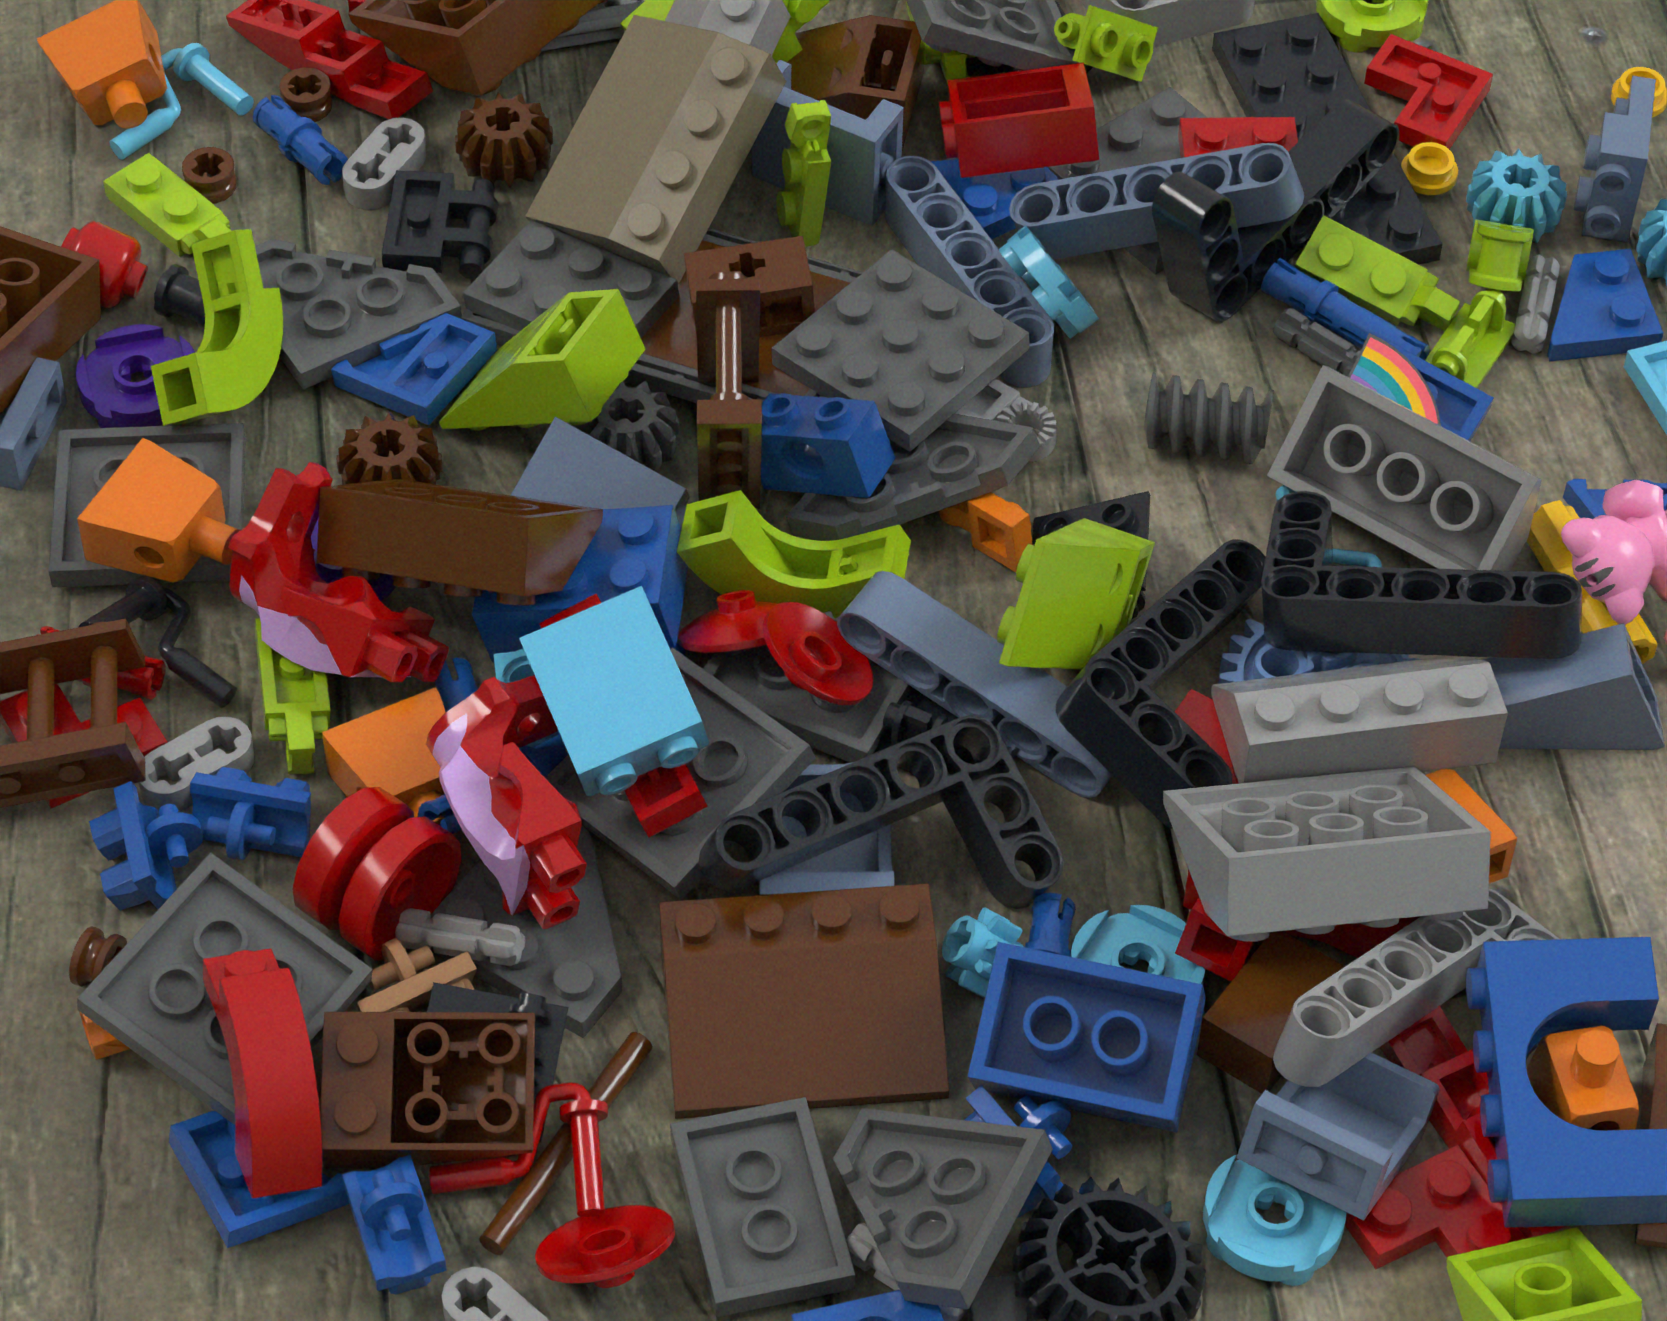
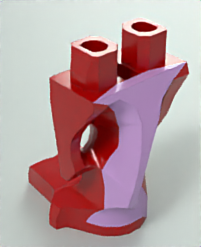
M309 462L298 475L283 468H276L249 524L232 536L228 546L232 550L229 583L231 594L236 600L254 609L260 616L262 641L290 661L313 671L348 677H383L390 682H403L406 677L414 676L423 682H435L444 665L449 647L429 636L435 621L431 615L413 607H408L400 612L391 611L379 600L372 586L364 577L347 576L328 583L321 579L317 573L314 560L315 549L312 547L311 535L319 517L320 487L331 486L333 481L327 469L315 462Z
M535 675L509 683L501 682L494 676L484 680L477 691L441 716L429 731L426 745L440 766L439 777L441 786L462 831L482 862L497 878L502 888V909L511 916L530 909L542 929H548L575 917L579 911L580 900L571 887L584 878L587 863L577 849L582 821L576 804L564 798L519 749L559 731Z

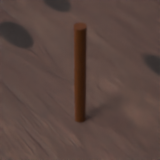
M631 1032L589 1088L588 1091L591 1099L604 1101L607 1103L608 1109L653 1048L651 1042L644 1035L638 1032ZM563 1123L535 1161L530 1171L524 1176L479 1237L480 1243L489 1252L495 1255H502L572 1160L571 1124Z

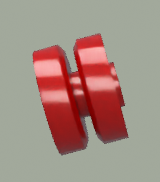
M365 787L345 798L324 819L310 839L296 870L292 888L295 906L328 930H340L343 939L373 960L382 961L381 945L396 938L395 930L399 924L401 913L404 910L414 908L430 911L431 915L451 892L456 882L462 859L460 841L452 833L429 818L414 817V812L404 802L381 787Z

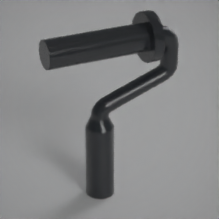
M141 576L130 582L126 588L125 597L79 625V627H83L96 622H110L120 619H126L128 624L138 618L151 621L161 616L165 612L166 607H168L176 614L158 646L159 654L166 661L168 668L220 708L228 705L236 694L237 687L186 649L174 647L190 617V606L172 590L161 586L150 577Z

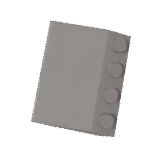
M1415 766L1163 791L1164 807L1205 913L1227 937L1240 941H1260L1268 938L1270 932L1296 930L1305 934H1325L1333 931L1335 925L1361 923L1366 926L1381 928L1398 924L1399 918L1417 916L1448 921L1461 918L1464 911L1488 909L1491 831Z

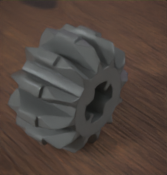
M646 381L635 388L626 387L624 382H622L603 405L601 413L595 419L578 425L575 428L658 473L662 462L673 461V454L676 451V435H679V419L676 416L675 409L670 407L666 392L651 393Z

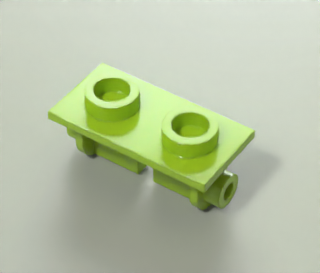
M1092 5L1088 6L1086 16L1068 13L1056 21L1054 33L1061 45L1075 49L1073 61L1084 62L1085 65L1142 82L1146 66L1153 55V43L1158 30L1157 27Z
M1489 288L1486 291L1476 293L1471 301V305L1464 303L1425 361L1478 388L1514 335L1515 324L1505 320L1506 298L1503 293Z

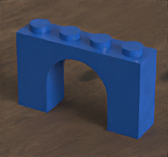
M1651 937L1483 942L1477 968L1467 969L1466 993L1469 1009H1480L1482 1030L1474 1032L1473 1056L1476 1072H1487L1489 1094L1482 1095L1480 1102L1481 1128L1484 1137H1494L1497 1159L1489 1160L1488 1191L1492 1203L1502 1202L1504 1227L1667 1223V1129L1604 1131L1585 1129L1570 1124L1552 1113L1540 1101L1530 1084L1526 1068V1060L1537 1048L1541 1038L1551 1033L1597 1026H1606L1612 1031L1649 1030L1659 1001Z

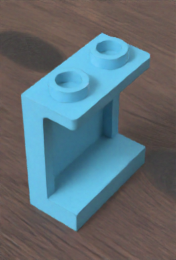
M642 586L519 638L586 796H592L599 792L602 795H612L632 786L636 782L637 776L657 767L675 768L688 763L698 755L699 749L709 744L702 719Z

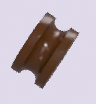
M303 67L288 72L280 80L279 90L282 99L301 117H307L317 122L327 117L331 112L333 105L330 94L331 83L324 72L315 68Z
M202 147L192 151L182 162L184 181L212 204L227 200L237 188L234 160L223 149Z
M93 926L87 928L80 936L72 953L69 966L70 982L80 987L92 982L127 944L126 938L113 934L106 939L101 929Z

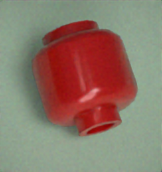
M96 221L88 222L80 230L74 227L70 229L61 247L99 260L101 307L114 308L125 295L135 298L148 272V266L139 262L141 245L138 240Z

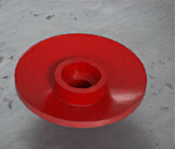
M738 590L722 594L717 597V609L697 617L679 631V645L689 651L705 653L738 651L766 645L763 635V621L766 614L779 603L756 601L754 592L750 590Z
M797 602L779 603L766 614L763 621V635L767 647L776 662L783 669L785 676L796 687L806 690L820 699L838 705H855L863 701L871 692L873 672L868 658L846 642L840 634L837 622L811 606Z
M625 1205L606 1208L603 1215L595 1217L580 1216L551 1232L543 1239L536 1250L535 1260L537 1268L544 1277L557 1282L594 1283L599 1288L617 1287L630 1281L634 1277L636 1270L657 1258L670 1246L675 1237V1226L672 1217L666 1211L657 1207Z

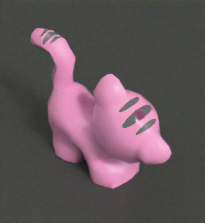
M1637 479L1618 484L1605 491L1603 509L1606 515H1600L1594 519L1583 517L1571 520L1564 525L1561 531L1562 540L1572 553V568L1577 581L1592 598L1606 604L1613 620L1618 624L1624 623L1625 625L1633 621L1643 607V593L1646 591L1648 583L1654 588L1659 598L1667 602V510L1664 511L1663 490L1657 485ZM1666 629V632H1665V635H1664V640H1665V642H1666V645H1667V629Z

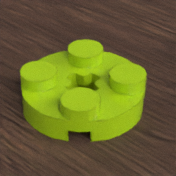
M1363 0L1316 1V12L1321 16L1328 31L1339 37L1340 46L1347 51L1359 53L1368 50L1370 47H1382L1390 34L1408 41L1418 39L1422 34L1429 0H1372L1377 4H1370Z

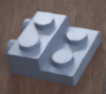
M1632 76L1628 98H1616L1614 112H1605L1600 136L1592 134L1588 136L1583 169L1592 171L1590 177L1579 176L1574 202V210L1584 212L1582 236L1628 242L1648 160L1656 79Z

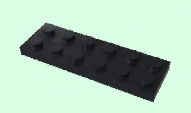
M1319 13L1214 33L1212 51L1246 117H1295L1299 142L1335 105L1343 100L1349 99L1370 110ZM1393 153L1389 161L1331 219L1418 265L1440 260L1443 244Z

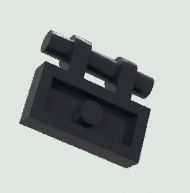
M396 170L382 248L383 267L407 271L409 264L433 268L436 273H442L444 256L457 257L460 260V274L465 278L476 279L483 271V264L490 260L493 241L488 232L489 227L496 222L498 202L494 197V184L486 179H478L473 183L472 191L455 190L454 173ZM450 219H463L466 222V228H449Z

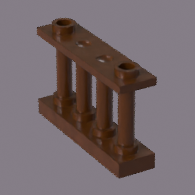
M719 272L711 275L709 279H696L698 383L716 382V394L712 395L710 400H697L698 498L701 501L741 490L755 509H760L762 399H748L746 395L742 394V382H759L760 278H747L738 272Z
M126 619L96 622L89 626L0 642V694L28 689L27 740L0 745V808L117 787L129 781H132V783L146 781L145 758L127 723L117 724V672L145 667V656ZM91 677L90 728L54 735V684Z

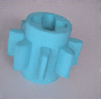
M986 907L982 908L977 920L971 916L960 917L947 931L942 945V956L945 961L951 963L945 973L946 976L980 997H986L998 942L1024 947L1021 943L1017 942L1023 932L1022 928Z

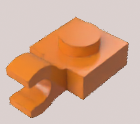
M992 492L939 510V516L945 523L961 527L971 533L972 547L1014 572L1017 571L1019 560L1028 544L1033 545L1030 515L1018 504L1008 502Z

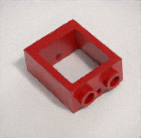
M1084 62L947 80L950 101L939 102L946 159L958 158L961 178L1099 160L1095 109Z

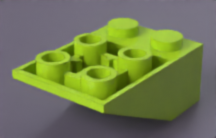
M619 289L568 292L498 348L439 421L442 429L470 428L471 430L479 431L489 427L518 425L521 428H530L539 424H551L555 417L570 425H582L595 419L601 413L603 405L619 384L628 377L629 371L646 350Z
M1083 518L1037 539L1035 546L1028 544L1021 555L1016 571V581L1023 583L1016 607L1010 605L1006 609L997 633V642L1004 644L999 664L1008 667L1082 669L1095 654L1130 625L1155 542Z

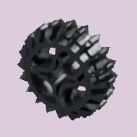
M1090 1176L1085 1183L1081 1184L1079 1192L1064 1184L1060 1190L1056 1191L1053 1200L1043 1198L1035 1207L1032 1217L1029 1218L1028 1222L1023 1223L1017 1239L1020 1243L1012 1258V1271L1018 1274L1014 1284L1016 1289L1015 1296L1029 1299L1025 1308L1027 1321L1044 1318L1047 1321H1190V1319L1193 1320L1201 1305L1199 1298L1206 1283V1270L1199 1266L1203 1258V1245L1188 1241L1191 1235L1190 1221L1172 1222L1170 1220L1173 1212L1171 1201L1159 1206H1154L1148 1202L1147 1186L1137 1191L1135 1195H1131L1123 1191L1118 1177L1109 1184L1107 1191H1102ZM1067 1243L1073 1252L1071 1261L1074 1267L1072 1270L1064 1273L1058 1260L1057 1249ZM1150 1269H1153L1157 1276L1161 1292L1154 1299L1151 1298L1145 1289L1148 1280L1145 1278L1144 1273Z

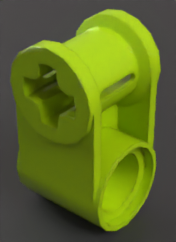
M1475 219L1466 271L1469 272L1468 282L1490 289L1521 291L1528 267L1534 229Z

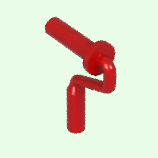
M568 1082L543 1087L538 1092L534 1102L533 1153L519 1154L516 1161L500 1157L430 1166L429 1178L432 1193L440 1194L503 1186L516 1178L525 1176L533 1165L550 1103L574 1100L561 1105L559 1113L562 1122L571 1124L577 1215L581 1217L603 1215L605 1213L598 1122L608 1117L607 1103L591 1099L589 1091L578 1083Z

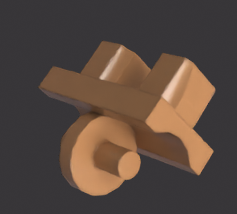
M394 938L381 945L385 964L373 969L372 980L369 986L375 991L391 983L395 985L357 1001L356 1008L357 1012H418L428 1007L433 982L474 990L471 983L477 968L467 951L416 974L417 971L435 963L432 951L425 945L407 954L402 944Z

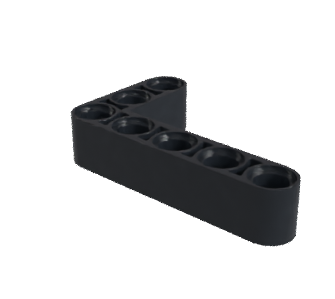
M1349 99L1335 105L1288 151L1303 188L1304 200L1295 214L1276 222L1237 228L1231 199L1179 171L1171 174L1160 185L1152 204L1153 220L1170 293L1215 321L1223 322L1231 318L1261 288L1263 279L1274 262L1277 263L1280 258L1288 262L1309 241L1323 215L1331 219L1389 161L1399 141L1398 126Z
M1298 491L1284 495L1274 506L1261 584L1264 637L1270 645L1278 649L1289 651L1558 659L1572 655L1581 645L1582 589L1580 583L1574 577L1564 573L1536 571L1332 566L1333 544L1330 501L1324 495L1317 492Z
M1232 539L1219 547L1095 654L1056 701L1055 711L1064 728L1160 822L1171 829L1173 827L1163 804V791L1232 784V774L1222 757L1153 691L1236 618L1262 587L1261 580L1265 555L1256 546L1244 540Z
M973 715L954 719L729 815L720 822L709 836L699 855L701 872L709 883L719 889L728 891L742 889L943 802L990 893L998 902L1006 907L1020 909L1033 904L1036 897L1044 894L1058 881L1063 872L1064 860L1054 836L999 732L986 719ZM953 744L961 745L968 749L973 755L975 764L966 763L961 760L955 753ZM897 768L907 769L913 773L918 780L919 788L909 787L903 783L898 776ZM840 792L850 793L857 797L862 804L863 813L853 812L848 809L841 800ZM983 802H989L997 806L1003 813L1005 823L991 818L985 811ZM782 817H793L800 821L805 828L807 837H797L789 833L784 827ZM733 841L740 844L746 850L749 862L743 863L732 859L725 851L723 842ZM1014 860L1023 861L1028 864L1034 872L1035 881L1023 878L1016 870Z

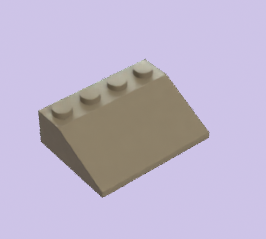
M634 15L525 217L528 221L534 220L675 278L679 284L686 271L684 253L695 252L698 249L787 81L771 54L720 32Z

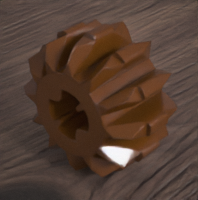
M497 92L495 99L492 101L476 98L472 109L461 111L457 135H455L456 153L459 154V161L463 162L468 176H481L492 183L497 180L505 181L510 188L514 179L521 178L533 182L536 170L547 169L551 145L553 144V129L549 125V118H546L542 112L541 104H527L522 93L512 99H503L499 92Z
M390 411L383 421L376 422L365 416L361 429H346L343 446L338 448L339 455L336 458L342 485L392 479L436 484V481L441 479L440 473L443 471L442 454L438 452L437 439L433 435L432 428H420L414 415L402 421H396Z

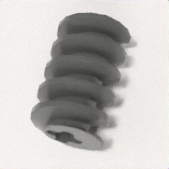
M1153 372L1144 421L1148 448L1157 449L1164 435L1169 434L1172 452L1181 453L1190 437L1193 438L1197 456L1204 457L1213 441H1216L1221 460L1228 461L1237 445H1241L1245 464H1253L1261 449H1265L1274 390H1269L1262 404L1256 405L1253 388L1245 386L1238 400L1234 402L1231 400L1228 383L1221 382L1214 396L1208 398L1203 379H1196L1189 394H1183L1180 376L1173 375L1165 390L1162 391L1159 390L1156 373Z

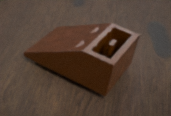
M868 15L795 33L803 50L787 61V63L792 65L791 90L818 101L825 100L828 105L865 120L883 99L904 107L903 151L924 74L925 42L922 41L915 22Z
M324 1012L320 1110L322 1161L324 1168H382L396 1159L411 1155L414 1166L533 1153L535 1013Z

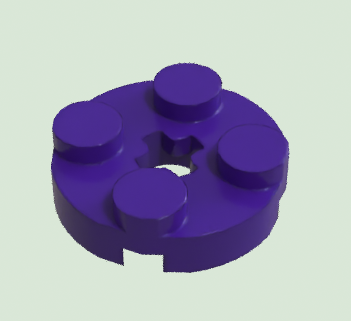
M148 324L123 326L104 333L95 340L96 349L87 356L86 360H84L82 354L77 362L76 381L80 400L88 413L97 418L100 428L163 425L151 366L195 353L190 343L181 336H179V343L173 338L164 336L163 328ZM135 372H143L144 377L148 378L140 382H130L131 374Z

